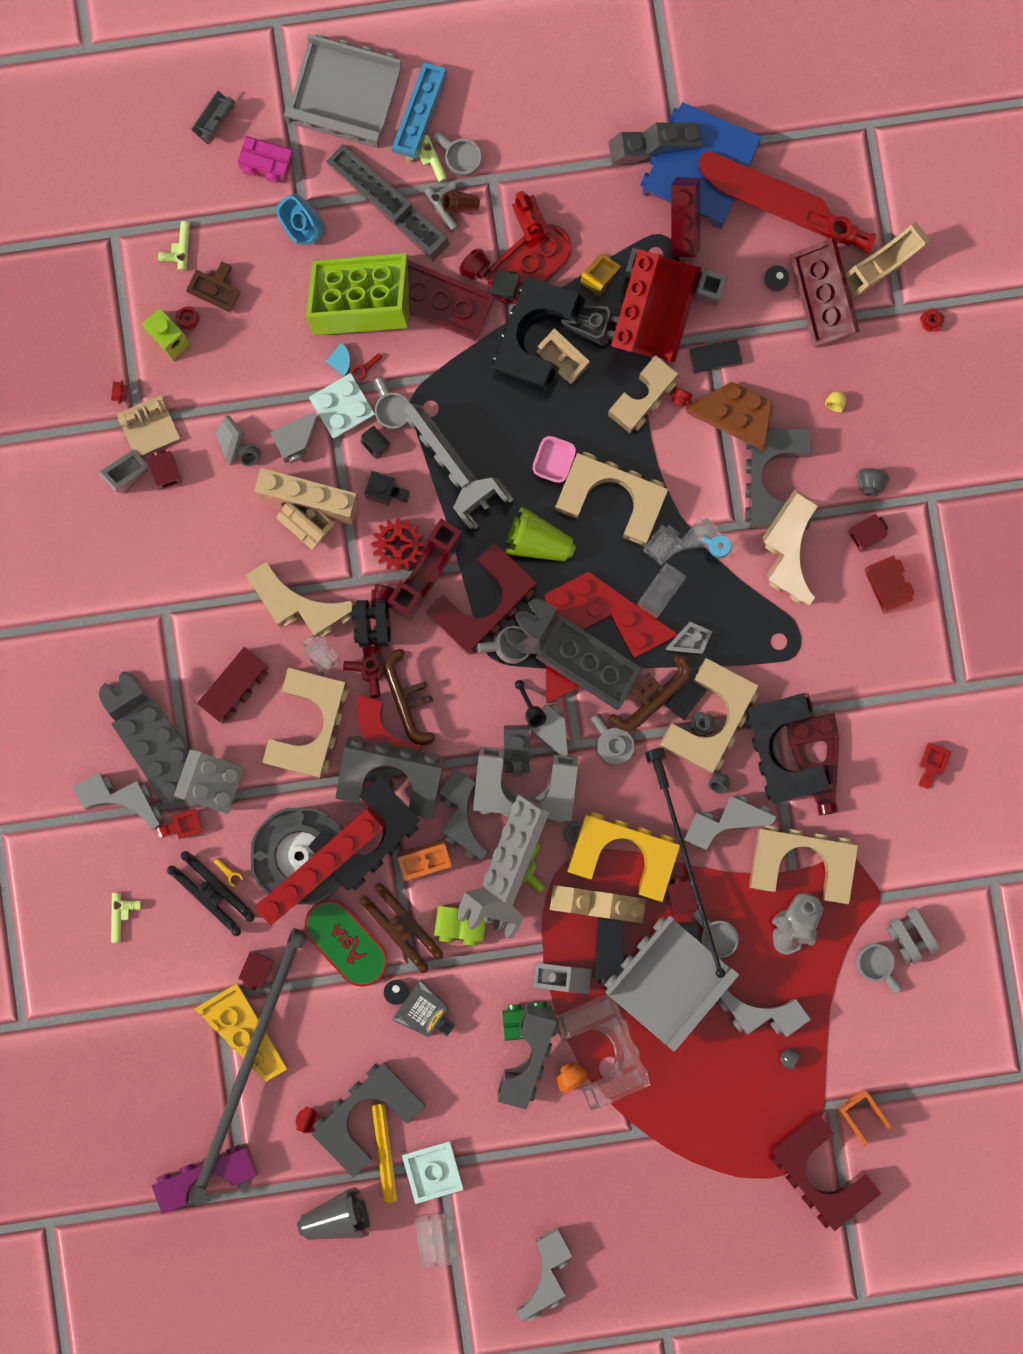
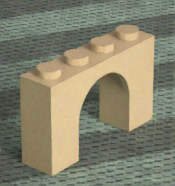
M577 453L555 506V511L578 519L588 493L595 486L605 482L617 483L630 493L633 500V512L623 538L646 546L668 491L667 488H664L665 484L651 479L650 482L644 480L641 474L629 470L628 473L619 470V466L615 463L606 461L604 464L596 460L597 457L590 453Z
M260 468L254 490L259 501L283 507L284 502L302 505L325 513L333 521L352 526L354 525L360 503L356 493Z
M705 658L693 682L715 693L724 702L727 710V719L723 729L713 737L703 738L695 736L671 723L659 747L711 774L714 770H720L725 760L722 757L725 749L732 747L736 736L733 734L737 726L740 728L743 726L748 716L744 712L748 705H754L759 693L756 692L758 685Z
M288 668L282 692L316 703L323 714V729L317 739L303 746L290 745L269 739L262 763L319 779L322 778L323 774L327 775L330 766V760H327L329 750H334L337 737L333 736L335 726L340 727L343 713L339 711L341 704H346L349 695V689H346L347 684L342 681Z
M764 826V829H758L749 888L775 892L782 858L790 850L804 847L815 851L824 862L826 873L822 900L849 904L858 845H853L851 839L838 838L837 842L829 841L827 835L813 833V838L803 836V831L789 829L788 833L779 832V827Z

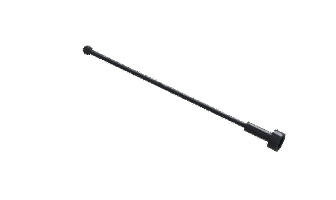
M656 748L647 751L645 757L648 764L653 763L660 790L664 791L717 970L715 974L718 978H723L725 970L721 968L668 791L670 785L662 760L666 759L664 748Z

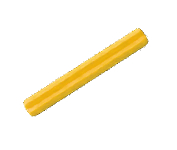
M379 1103L372 1106L383 1199L385 1203H393L397 1201L386 1106L384 1103Z

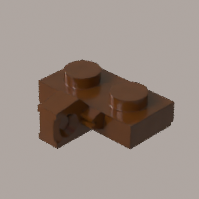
M222 261L217 272L211 271L209 275L196 269L186 289L187 293L231 313L241 293L239 289L230 285L232 280L228 279V276L232 269L231 265Z

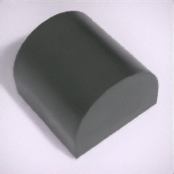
M375 426L369 428L361 436V444L376 459L391 445Z

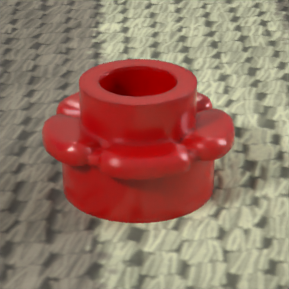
M190 306L179 309L176 313L177 325L181 329H194L197 326L196 323L200 320L199 313Z
M928 309L927 312L921 315L922 327L928 332L939 331L944 322L943 314L939 313L937 309Z
M123 380L121 382L113 381L111 401H117L118 404H121L122 400L127 399L128 386L124 385Z
M675 387L673 393L669 394L673 397V403L683 407L686 406V403L692 404L690 400L693 394Z

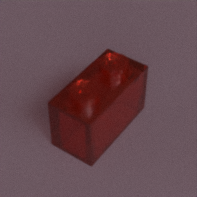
M894 555L869 565L864 569L883 614L914 600L912 597L915 595L914 589L909 581H905L902 574L905 573L904 567L899 559L896 560Z

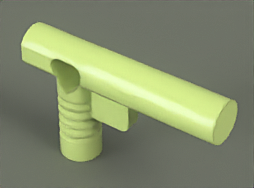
M425 135V140L422 141V148L418 151V157H420L423 165L431 164L439 183L444 182L448 178L429 135ZM426 146L431 147L430 151H426L424 149ZM406 156L408 162L414 160V158Z
M181 221L179 243L171 244L170 253L159 251L158 261L178 262L177 270L187 271L190 222ZM185 255L184 261L179 260L178 257Z
M112 893L111 943H121V920L129 919V910H141V900L124 901L121 900V893ZM116 901L121 904V907L117 910L115 909Z

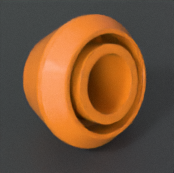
M567 1062L557 1069L559 1074L556 1076L559 1091L565 1094L576 1089L588 1079V1071L577 1063L571 1065L570 1062Z

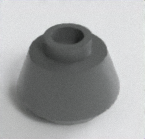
M863 468L856 474L859 489L864 491L863 494L867 496H878V493L884 491L890 480L887 472L880 469Z

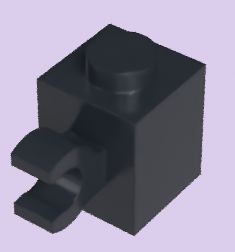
M372 471L364 494L366 499L389 506L391 498L407 503L410 491L395 487V478Z

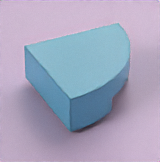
M341 343L329 356L326 363L344 377L350 369V356L347 348Z

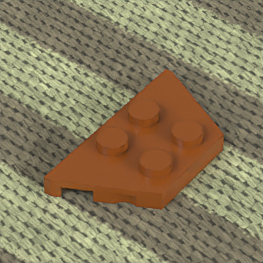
M731 381L686 407L687 414L762 451L766 450L767 432H769L770 428L769 419L773 408L771 400Z

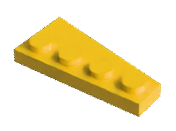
M236 983L196 1007L195 1010L244 1059L259 1018L241 987ZM265 1032L252 1069L265 1082L288 1069L267 1032Z

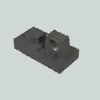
M505 725V773L522 775V772H530L528 725Z

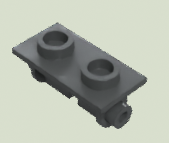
M217 90L191 128V131L208 144L211 139H214V134L231 109L235 108V101L229 96L226 98Z

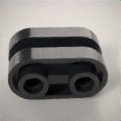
M377 599L375 607H369L368 600H357L356 605H352V619L356 620L357 628H354V642L358 643L360 648H370L372 640H377L379 647H390L391 627L387 599ZM370 617L376 618L377 630H371Z

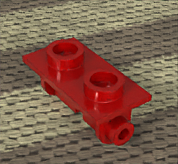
M524 191L518 192L515 198L516 203L512 204V207L527 242L550 233L534 195L528 196Z

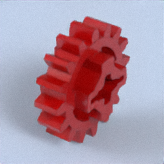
M400 518L396 519L395 524H392L388 519V526L379 525L381 533L373 534L378 539L371 543L372 547L378 548V550L373 552L374 557L381 556L378 563L381 565L386 562L387 570H390L392 565L395 566L397 572L400 571L401 566L409 570V563L412 562L417 565L415 557H422L423 555L419 551V548L425 547V543L419 542L423 538V534H416L418 526L409 527L410 521L408 519L404 524H401ZM394 530L388 539L383 540L388 532ZM403 530L410 533L414 540L407 539L403 535ZM398 539L401 540L402 544H405V546L400 547V550H396L395 546L392 545L396 544ZM383 550L390 551L393 554V560L388 558ZM413 550L411 555L403 560V555L407 551Z

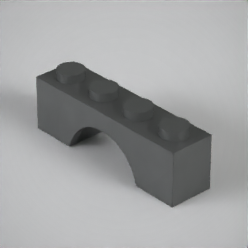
M526 1003L519 1029L520 1036L529 1043L532 1050L528 1059L523 1064L515 1068L504 1069L497 1090L498 1102L527 1110L529 1101H534L537 1087H534L536 1080H541L544 1071L542 1063L544 1057H549L552 1043L549 1042L551 1036L557 1034L559 1021L556 1020L554 1010Z

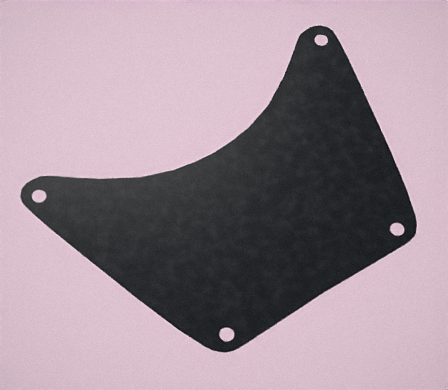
M652 234L609 257L619 264L621 268L601 297L580 284L581 276L562 288L579 293L586 299L584 305L607 306L614 316L619 317L630 280L625 277V271L633 247L647 252L652 247H659L662 249L664 257L680 261L679 257L671 256L670 238L661 234ZM546 314L534 319L527 327L524 336L525 348L529 355L541 358L536 353L539 344L555 328L590 361L589 367L572 385L557 374L552 390H548L500 374L492 368L494 354L499 351L502 343V333L508 327L509 320L448 361L424 380L415 390L410 403L423 406L425 402L432 400L438 404L439 411L435 416L431 417L476 479L500 478L513 497L511 502H505L498 493L494 494L487 500L490 505L487 510L480 505L471 512L479 527L470 529L453 508L462 490L461 486L457 487L453 484L448 476L451 473L446 466L441 467L434 458L435 451L431 446L428 448L424 445L419 437L421 433L415 427L446 522L462 531L463 540L455 553L474 618H484L491 615L499 607L502 600V591L498 582L478 564L477 559L494 542L504 552L505 548L510 549V544L506 543L515 517L520 518L522 515L519 512L520 508L524 507L573 538V544L576 545L572 558H567L565 562L507 554L537 583L534 588L536 593L527 602L523 599L517 605L519 608L517 612L525 611L535 615L528 604L531 600L539 599L545 601L546 593L590 572L673 630L677 635L689 622L712 631L703 654L667 651L666 647L675 639L673 638L633 659L611 616L584 630L641 668L677 667L673 661V657L677 654L685 656L691 667H700L705 658L720 666L783 662L796 656L801 647V635L795 620L741 581L701 544L680 515L668 491L646 546H642L623 538L633 512L632 497L623 486L613 482H605L595 486L588 493L578 519L555 511V506L566 479L561 483L539 477L533 471V463L541 441L547 436H552L573 444L576 449L575 457L577 453L583 454V452H587L596 456V460L605 464L606 461L617 464L619 470L627 473L629 470L641 474L644 480L650 482L651 479L665 484L658 467L651 439L648 413L644 417L647 419L644 425L638 431L634 429L631 433L608 416L609 410L624 392L637 400L643 399L648 395V387L639 379V376L651 361L652 356L611 346L612 340L602 346L567 329L561 320L569 319ZM506 616L500 622L502 627L499 631L509 626H520L514 616L510 619ZM780 633L786 637L787 645L784 649L776 650L771 646L770 640L774 634ZM489 634L483 642H494V636ZM496 651L486 652L491 659L501 664L546 669V664L536 658L537 654H530L520 663L510 664L503 661Z

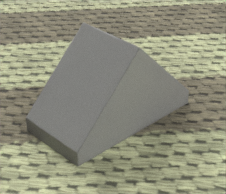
M132 450L101 470L99 475L115 492L125 493L149 470L150 466L135 450Z

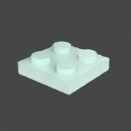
M351 373L309 397L333 440L375 417V413Z
M450 1141L402 1154L415 1204L464 1190Z

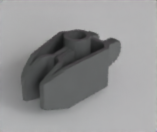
M584 305L578 322L563 319L561 322L576 335L603 346L609 343L610 340H613L615 333L613 328L614 325L617 326L619 317L614 316L607 306Z

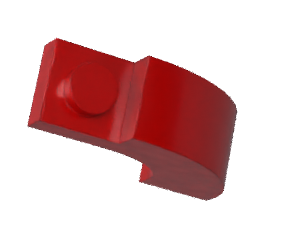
M359 694L357 717L359 726L367 740L375 742L384 741L393 746L411 747L416 751H420L421 745L394 737L385 730L381 720L383 702Z

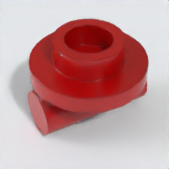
M305 1106V1109H302L296 1116V1130L303 1133L314 1132L315 1129L312 1126L320 1119L318 1112Z

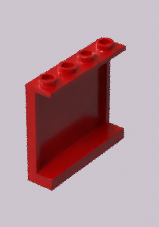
M638 249L611 346L653 357L656 355L658 358L675 362L702 268Z

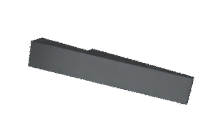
M342 144L326 161L432 261L450 245L448 238L416 211L408 200L345 145Z

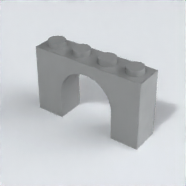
M480 746L473 805L474 811H478L481 814L501 813L504 816H510L511 807L518 795L509 791L503 782L502 769L505 749ZM554 755L551 781L548 787L537 796L527 797L549 812L547 819H552L554 822L559 823L572 820L578 757Z

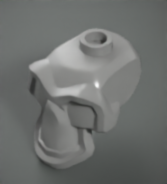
M798 893L786 910L775 915L772 923L777 929H774L772 936L774 947L779 953L784 955L792 954L799 951L803 944L814 946L817 939L816 928L824 911V906L818 898L808 893Z

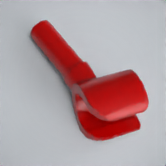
M378 353L363 366L355 365L351 373L353 374L358 369H362L363 374L358 380H364L367 377V371L382 356Z

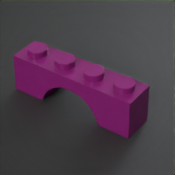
M239 1144L227 1149V1155L217 1158L211 1174L226 1179L234 1186L256 1177L258 1172L248 1146L241 1149ZM191 1163L179 1168L181 1173L171 1176L169 1172L156 1178L157 1183L152 1185V1189L162 1214L184 1206L189 1202L190 1188L195 1180L198 1179L203 1164L195 1167Z

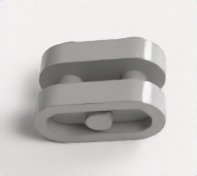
M913 907L905 912L908 918L906 921L901 922L898 917L889 921L890 927L887 928V931L894 942L898 940L902 949L899 951L905 962L911 961L915 965L923 960L920 952L926 949L932 955L940 949L920 913ZM914 928L921 940L914 944L907 932Z

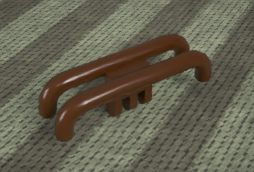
M679 654L673 657L678 670L663 687L648 673L645 677L651 683L649 686L641 679L638 684L643 688L642 692L635 686L631 688V691L643 705L628 719L623 720L620 716L612 714L609 716V722L623 731H633L640 727L688 682L692 673L691 664L688 659Z
M377 883L374 887L375 891L397 915L389 921L367 896L360 898V904L385 930L421 973H426L429 969L428 965L406 940L414 934L436 960L443 958V952L382 883Z

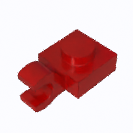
M929 742L926 744L919 763V767L925 769L919 786L928 789L932 785L935 773L940 775L944 773L951 754L950 750Z
M196 808L172 815L174 823L157 828L161 838L177 833L179 840L203 833Z

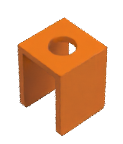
M862 1089L838 1106L837 1110L860 1143L867 1146V1141L846 1113V1110L864 1098L883 1126L888 1130L892 1127L868 1092Z

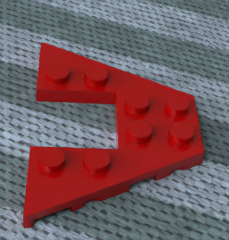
M590 572L545 594V602L557 609L558 617H564L582 630L611 616L633 659L677 636V633ZM546 665L547 704L580 687Z

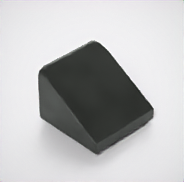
M497 270L490 294L513 301L520 275Z

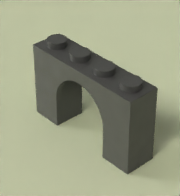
M634 247L632 248L625 271V277L629 279L638 249ZM704 269L700 273L693 298L718 305L727 276Z
M769 428L765 451L746 443V450H750V459H746L745 472L750 474V483L745 485V498H749V507H745V522H749L750 529H768L786 503V501L773 498L765 490L762 483L764 466L771 460L780 457L808 458L811 454V429ZM810 519L805 527V530H808V528L810 527Z
M348 736L344 747L335 798L360 803L361 798L359 795L364 791L368 772L379 766H392L403 771L411 782L412 794L409 808L416 816L432 819L445 757L439 756L434 752L416 751L411 747L393 746L384 741H370L361 736Z
M384 1062L380 1066L375 1063L366 1072L369 1077L363 1083L358 1080L348 1090L351 1095L345 1101L340 1098L330 1108L333 1113L327 1119L322 1116L312 1126L315 1131L311 1135L353 1178L372 1159L349 1131V1114L357 1103L365 1099L381 1100L388 1104L406 1124L425 1107L424 1102Z

